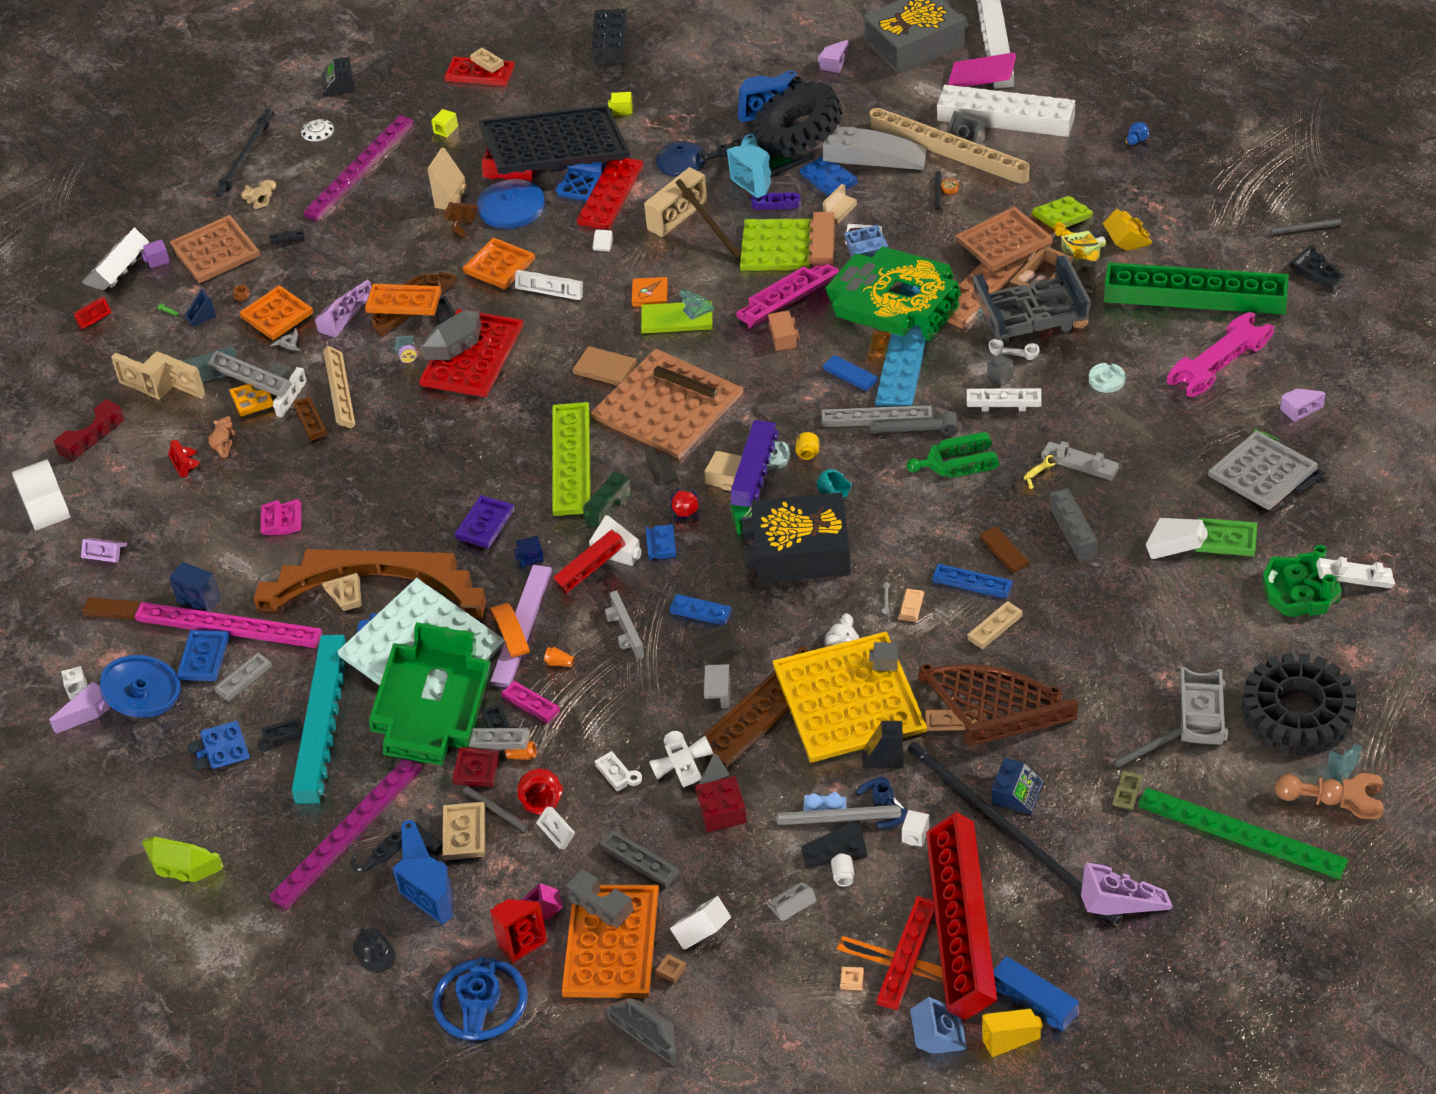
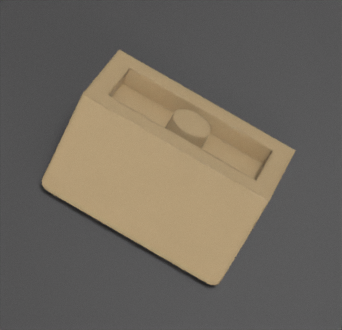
M841 184L823 202V212H834L835 223L838 224L857 205V200L845 195V185Z

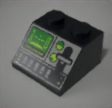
M350 57L333 59L321 73L323 96L355 92Z

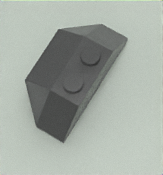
M464 309L436 326L427 336L426 340L420 344L422 358L425 360H450L478 343L481 330L479 312Z
M631 998L609 1004L606 1007L608 1020L673 1066L677 1064L674 1024L669 1018H663L652 1006H646L641 1001Z

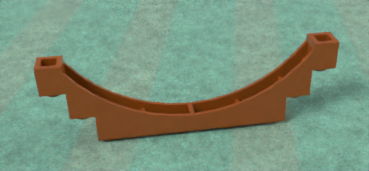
M306 549L301 566L282 565L278 582L258 583L254 602L258 612H276L277 608L288 600L309 589L322 585L324 582L355 573L358 576L384 575L411 580L418 578L426 585L446 595L460 609L473 618H483L486 597L484 588H471L472 583L469 571L456 570L457 563L454 553Z

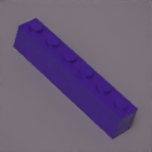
M753 421L731 488V505L751 507V501L759 500L760 488H763L764 485L763 476H767V464L771 463V453H774L775 441H778L779 430H776V422Z

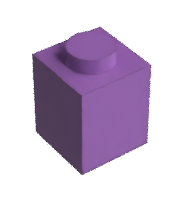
M162 239L143 245L144 253L141 254L144 263L148 262L150 268L170 262Z

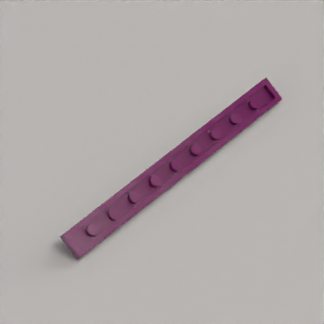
M399 115L303 211L304 217L319 221L414 125L413 119Z
M403 759L270 894L271 900L287 910L422 771V766L413 760Z

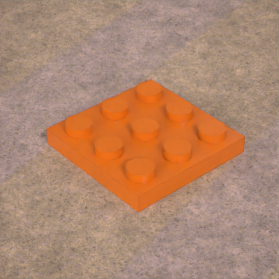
M493 237L463 267V272L506 289L515 280V272L517 270L524 271L535 260V254Z
M279 285L240 311L239 314L246 322L270 339L275 340L313 314V309Z

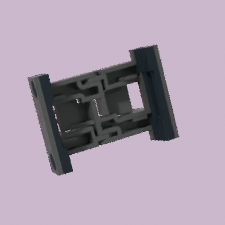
M1067 255L1057 256L1054 272L1055 278L1030 283L1029 286L1020 285L989 293L983 274L972 277L974 294L996 340H1002L1004 347L1009 344V337L1031 333L1033 329L1040 331L1060 326L1063 332H1068L1071 330L1073 322L1088 320L1091 300Z

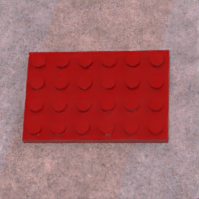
M458 309V310L456 311L455 315L458 314L459 312L463 311V310ZM479 313L481 330L478 343L450 360H430L419 380L420 386L487 398L524 326L523 320Z

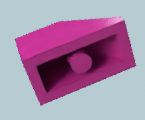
M541 883L521 899L539 902L543 920L550 919L563 907L560 890Z

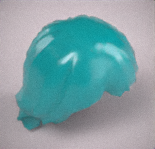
M833 469L823 471L817 478V490L820 494L843 492V500L848 496L852 483L847 481L842 473Z

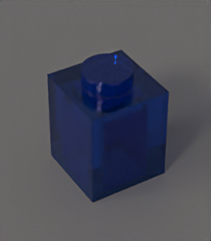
M537 535L515 541L517 549H513L516 560H520L522 567L544 562L542 548Z

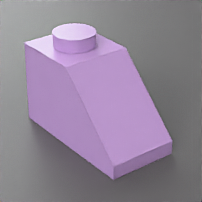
M847 40L824 48L822 54L820 53L818 56L820 70L840 72L849 55V43Z
M1294 389L1281 397L1280 410L1296 422L1323 408L1325 393L1323 391Z

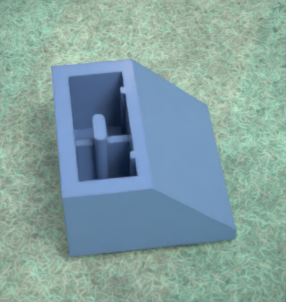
M878 225L844 233L850 259L855 253L873 257L882 246L889 248Z

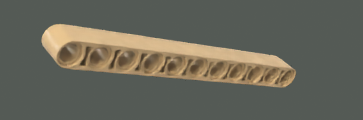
M874 108L869 112L870 128L875 131L910 140L927 147L929 151L1016 183L1024 184L1029 181V163L1024 160L881 108Z

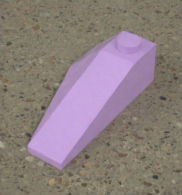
M366 280L325 307L315 319L318 332L336 338L368 300L371 290L370 281Z
M1085 864L1081 897L1087 912L1112 915L1169 910L1173 907L1166 890L1144 881L1140 884L1130 879L1129 875L1124 873L1122 876L1111 872L1112 868L1104 865Z

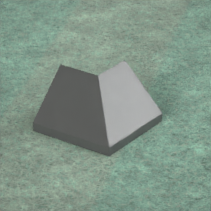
M954 110L946 132L981 144L985 140L984 121Z

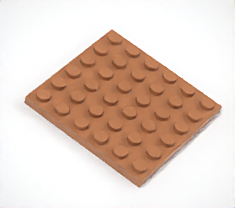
M655 349L591 412V418L680 459L743 394V387ZM659 365L715 387L718 393L715 398L705 396L654 375L653 370Z

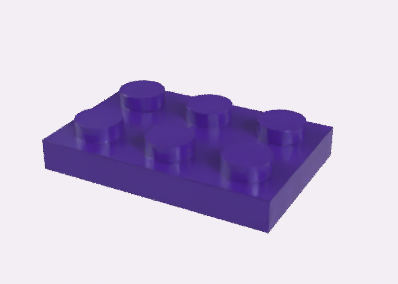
M480 495L455 532V539L489 549L515 510L514 505Z

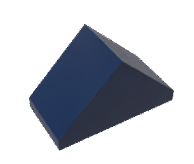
M201 288L185 314V318L191 326L199 325L216 317L212 299L205 289Z

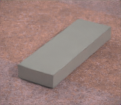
M257 653L215 687V692L229 702L271 668V661Z
M473 728L468 746L478 749H526L530 730L528 728Z

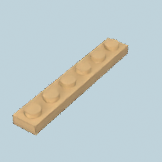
M327 346L323 351L336 423L352 429L355 425L343 355L341 351Z

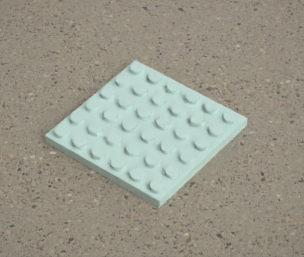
M416 578L339 649L338 656L380 685L393 643L413 646L416 622L474 633V638H476L474 658H482L488 661L503 647L505 640ZM433 670L429 673L421 698L441 700L447 680V674L444 671Z

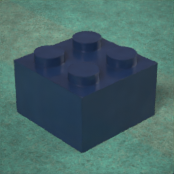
M182 561L169 576L176 601L182 606L211 612L221 600L214 573Z

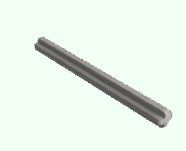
M893 805L785 812L777 814L778 825L900 818L901 807Z

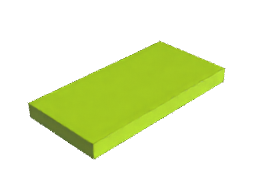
M712 301L642 305V334L713 329Z

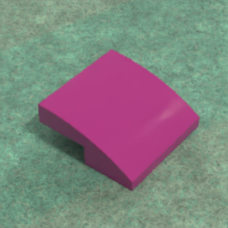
M299 499L284 504L276 500L261 505V534L281 535L300 531L302 503Z

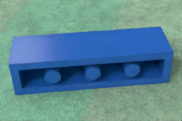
M1006 956L993 970L996 992L1008 996L1017 1005L1031 1009L1035 1016L1046 1020L1050 1026L1064 1031L1078 1015L1079 1001L1011 958Z

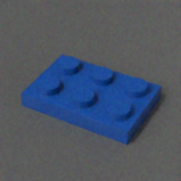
M823 156L800 168V174L828 196L841 184L845 185V190L858 184V179L838 163L823 161Z
M190 630L177 673L179 680L217 681L229 640L228 631Z

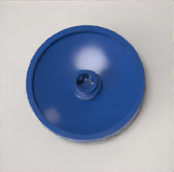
M520 179L504 180L492 184L480 194L477 201L480 218L488 225L503 229L518 228L533 222L541 215L545 206L542 190L534 183Z
M129 655L118 658L105 667L101 674L99 687L104 701L114 710L128 716L144 718L163 714L175 705L180 693V680L176 672L159 659L144 655Z

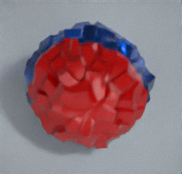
M678 488L670 497V507L679 517L691 516L698 510L700 504L698 502L699 496L694 490L686 492Z

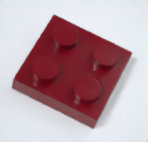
M459 748L452 778L453 785L493 787L500 751L498 749Z

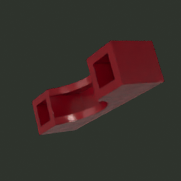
M105 399L93 409L95 419L91 425L78 431L66 430L53 440L57 453L71 462L76 460L125 420L120 406Z

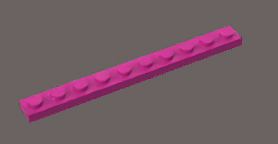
M141 602L135 614V619L138 622L198 631H228L231 636L311 648L317 647L322 635L320 628Z

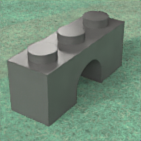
M583 869L566 885L567 897L571 903L580 905L589 914H595L608 925L611 924L618 928L634 911L632 898L617 889H614L607 896H597L600 892L598 878Z

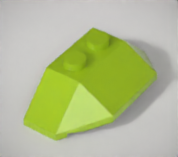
M159 837L144 838L142 841L145 852L156 874L161 877L197 882L223 868L219 854L215 852L210 853L208 850L193 844Z

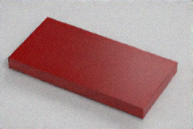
M453 57L444 78L445 81L507 86L515 63L513 61H503L504 66L491 73L471 61V58Z

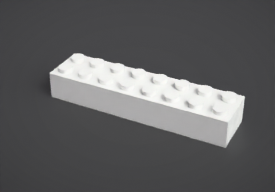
M944 85L937 104V121L950 123L955 110L983 120L985 127L1069 137L1075 118V100Z

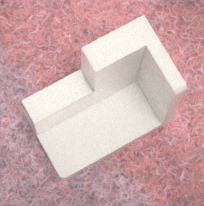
M717 895L700 905L693 913L677 921L670 929L681 947L685 950L717 932L731 916Z

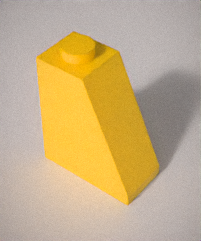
M1031 1009L982 1015V1040L991 1057L1041 1038V1029L1043 1028L1039 1016H1035Z

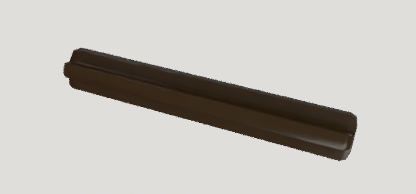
M659 365L653 370L655 376L705 396L715 398L718 393L715 387Z

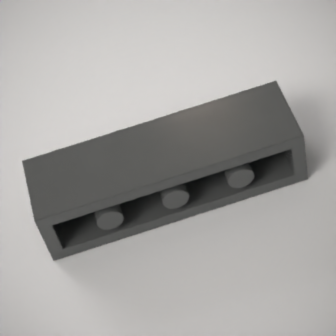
M1066 488L1051 492L1050 510L1078 561L1097 557V539L1070 490Z

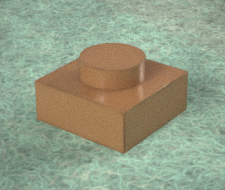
M667 954L656 969V974L675 984L685 971L686 963Z

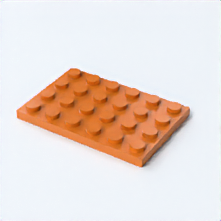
M600 885V892L597 896H607L614 889H617L632 898L634 911L618 928L604 923L600 917L595 914L591 915L580 905L572 903L562 997L649 998L659 896L658 885Z

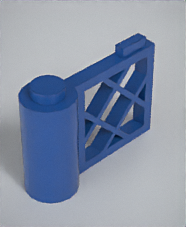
M606 162L567 166L569 169L562 183L558 184L555 190L556 193L561 197L587 201L606 167ZM571 175L579 176V178L570 180ZM588 178H594V180L589 183L585 182V180ZM582 181L584 185L578 188L574 186L575 184ZM570 186L573 188V190L569 192L564 191V189ZM585 189L588 190L587 195L579 194V192Z

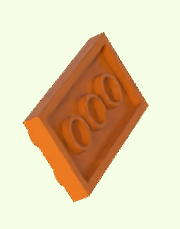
M372 284L365 306L366 313L435 315L442 292L441 286Z

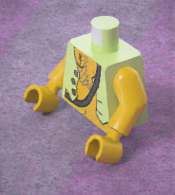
M1057 222L1053 229L1057 236L1061 235L1062 237L1061 250L1063 253L1074 258V267L1080 269L1086 265H1093L1100 258V248L1106 246L1105 238L1101 236L1095 239L1089 231L1073 233L1065 229L1064 224Z

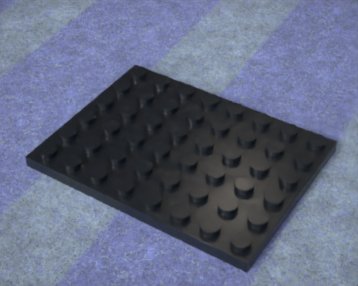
M608 105L479 120L480 130L498 174L630 158V151Z

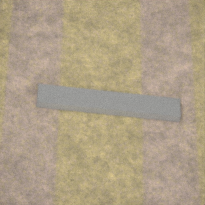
M217 350L207 363L210 368L281 398H283L292 385L285 378Z
M932 405L821 410L822 427L868 426L870 422L932 419Z

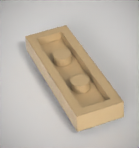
M1007 601L967 634L968 640L983 650L1022 617V610Z

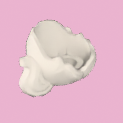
M843 614L839 623L829 629L824 639L825 647L859 639V635L852 627L853 618L850 614Z

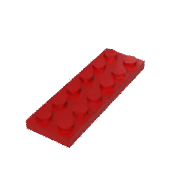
M630 158L609 160L577 218V225L610 230L644 166L643 161Z

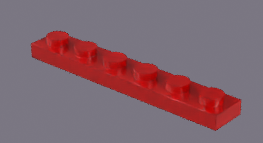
M920 896L916 897L879 992L877 1005L894 1010L899 1009L935 915L934 900Z

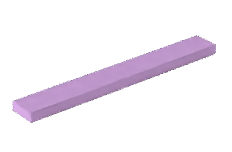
M532 566L515 615L526 641L530 635L552 573L551 567ZM505 643L490 681L491 686L507 688L513 682L522 655L511 658Z

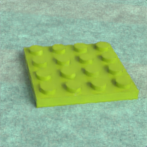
M745 219L740 270H798L803 266L810 269L809 254L811 252H809V242H812L810 240V231H813L810 229V219Z

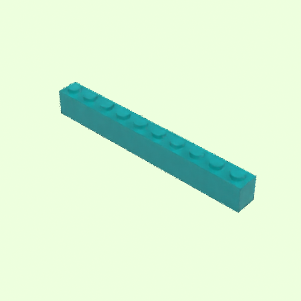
M321 635L292 786L295 804L320 803V797L324 795L323 781L327 778L326 764L330 762L329 747L333 746L332 731L336 729L335 716L339 713L337 703L338 700H341L340 686L344 684L343 670L347 668V661L338 656V650L346 644L344 635Z

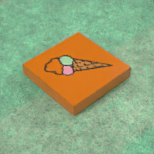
M667 277L633 279L632 307L667 303Z

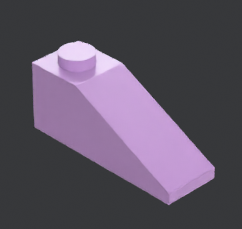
M92 682L53 715L49 721L53 731L59 733L100 717L110 709V706L104 701L99 685Z

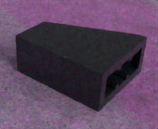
M881 721L862 750L863 769L904 768L902 721Z

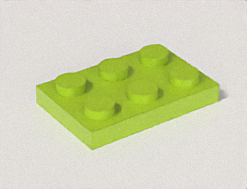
M1066 196L1033 208L1032 215L1053 228L1057 222H1061L1065 227L1090 219L1092 218L1093 211L1077 202L1073 197Z

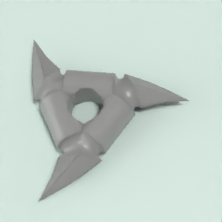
M296 328L292 335L289 334L281 337V339L270 345H280L288 350L302 351L296 346L298 340Z

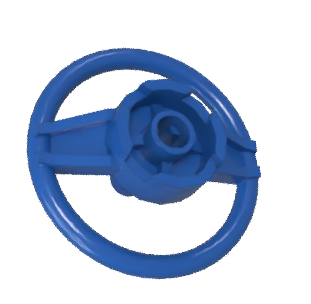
M492 957L468 960L449 970L437 984L433 995L434 1015L439 1024L448 1033L465 1040L490 1039L508 1031L521 1018L527 1005V986L522 975L513 966ZM498 968L515 980L519 990L518 1005L513 1014L504 1023L493 1029L482 1031L486 1014L494 1011L495 1005L498 1004L501 997L499 981L495 976V970ZM470 969V972L463 976L460 975L456 982V995L463 1010L462 1030L446 1019L442 1011L441 999L448 983L458 974Z

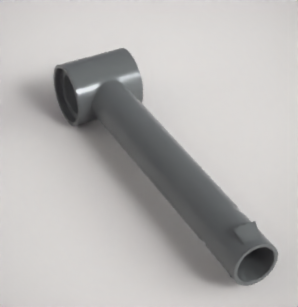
M952 411L942 413L940 419L870 422V431L874 434L941 430L944 435L953 436L958 432L957 414Z

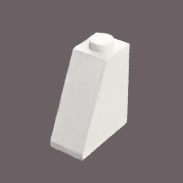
M605 515L589 541L590 546L613 529L621 535L626 546L609 560L633 566L636 559L638 560L641 556L639 540L610 516Z
M1159 518L1146 546L1151 559H1156L1201 548L1208 532L1202 520Z

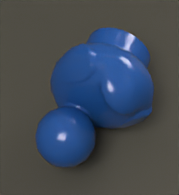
M1144 122L1132 124L1128 131L1126 143L1135 145L1137 142L1145 141L1149 137L1148 126Z

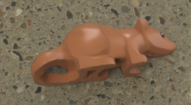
M230 416L221 418L218 421L214 420L215 430L208 437L209 445L214 450H217L222 458L228 457L232 445V440L229 437L235 434L234 430H232Z

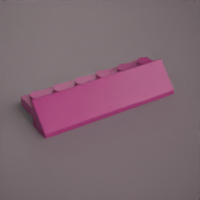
M829 264L825 266L817 265L812 269L803 266L748 298L749 305L736 312L737 318L747 323L750 330L767 320L768 314L778 313L829 284L839 273V270Z

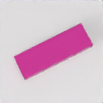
M513 681L501 693L503 699L547 724L560 712L559 706L516 681Z

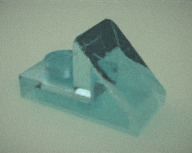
M682 289L679 293L683 298V303L686 305L683 311L692 320L715 309L709 300L703 296Z
M1354 743L1350 750L1347 749L1343 756L1329 751L1328 766L1334 780L1342 784L1343 779L1348 778L1360 761L1362 746Z

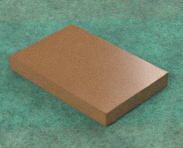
M588 346L573 368V374L618 386L632 372L637 364V359Z

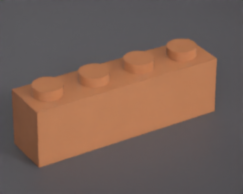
M813 212V219H810V229L813 231H810V240L812 242H809V252L812 254H809V264H812V268L817 265L825 266L826 264L834 267V212Z

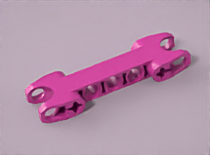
M1252 312L1237 317L1228 325L1226 329L1227 335L1194 360L1184 357L1178 361L1167 375V383L1170 385H1175L1179 382L1189 383L1186 388V395L1189 397L1205 392L1214 384L1216 380L1215 374L1249 348L1255 352L1262 349L1274 334L1275 326L1271 324H1266L1262 327L1253 326L1255 314Z

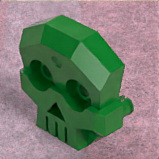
M1317 545L1314 548V552L1301 553L1297 557H1271L1262 579L1268 603L1285 616L1298 617L1307 613L1309 616L1327 614V611L1334 602H1340L1342 590L1339 581H1336V577L1332 574H1326L1323 579H1320L1316 562L1319 558L1326 559L1327 548L1324 545Z

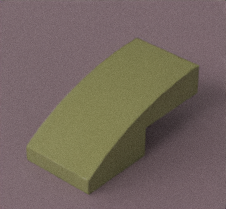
M1123 771L1112 806L1133 811L1144 779L1143 775Z

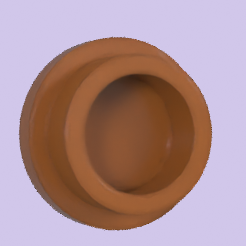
M238 285L233 290V297L236 300L243 301L250 296V290L245 285Z

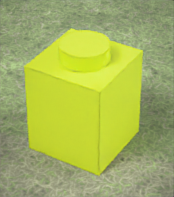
M631 92L611 94V100H608V107L612 109L613 116L632 115L633 103Z
M442 109L432 119L434 133L448 137L458 127L456 113Z

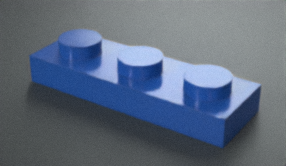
M676 594L670 606V613L724 626L732 612L731 606Z

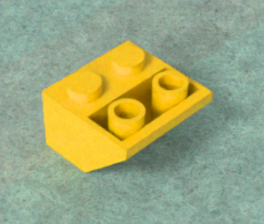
M1116 209L1102 223L1114 243L1126 251L1149 246L1153 243L1149 238V232L1142 227L1143 223L1137 217L1132 218L1126 211L1122 212Z

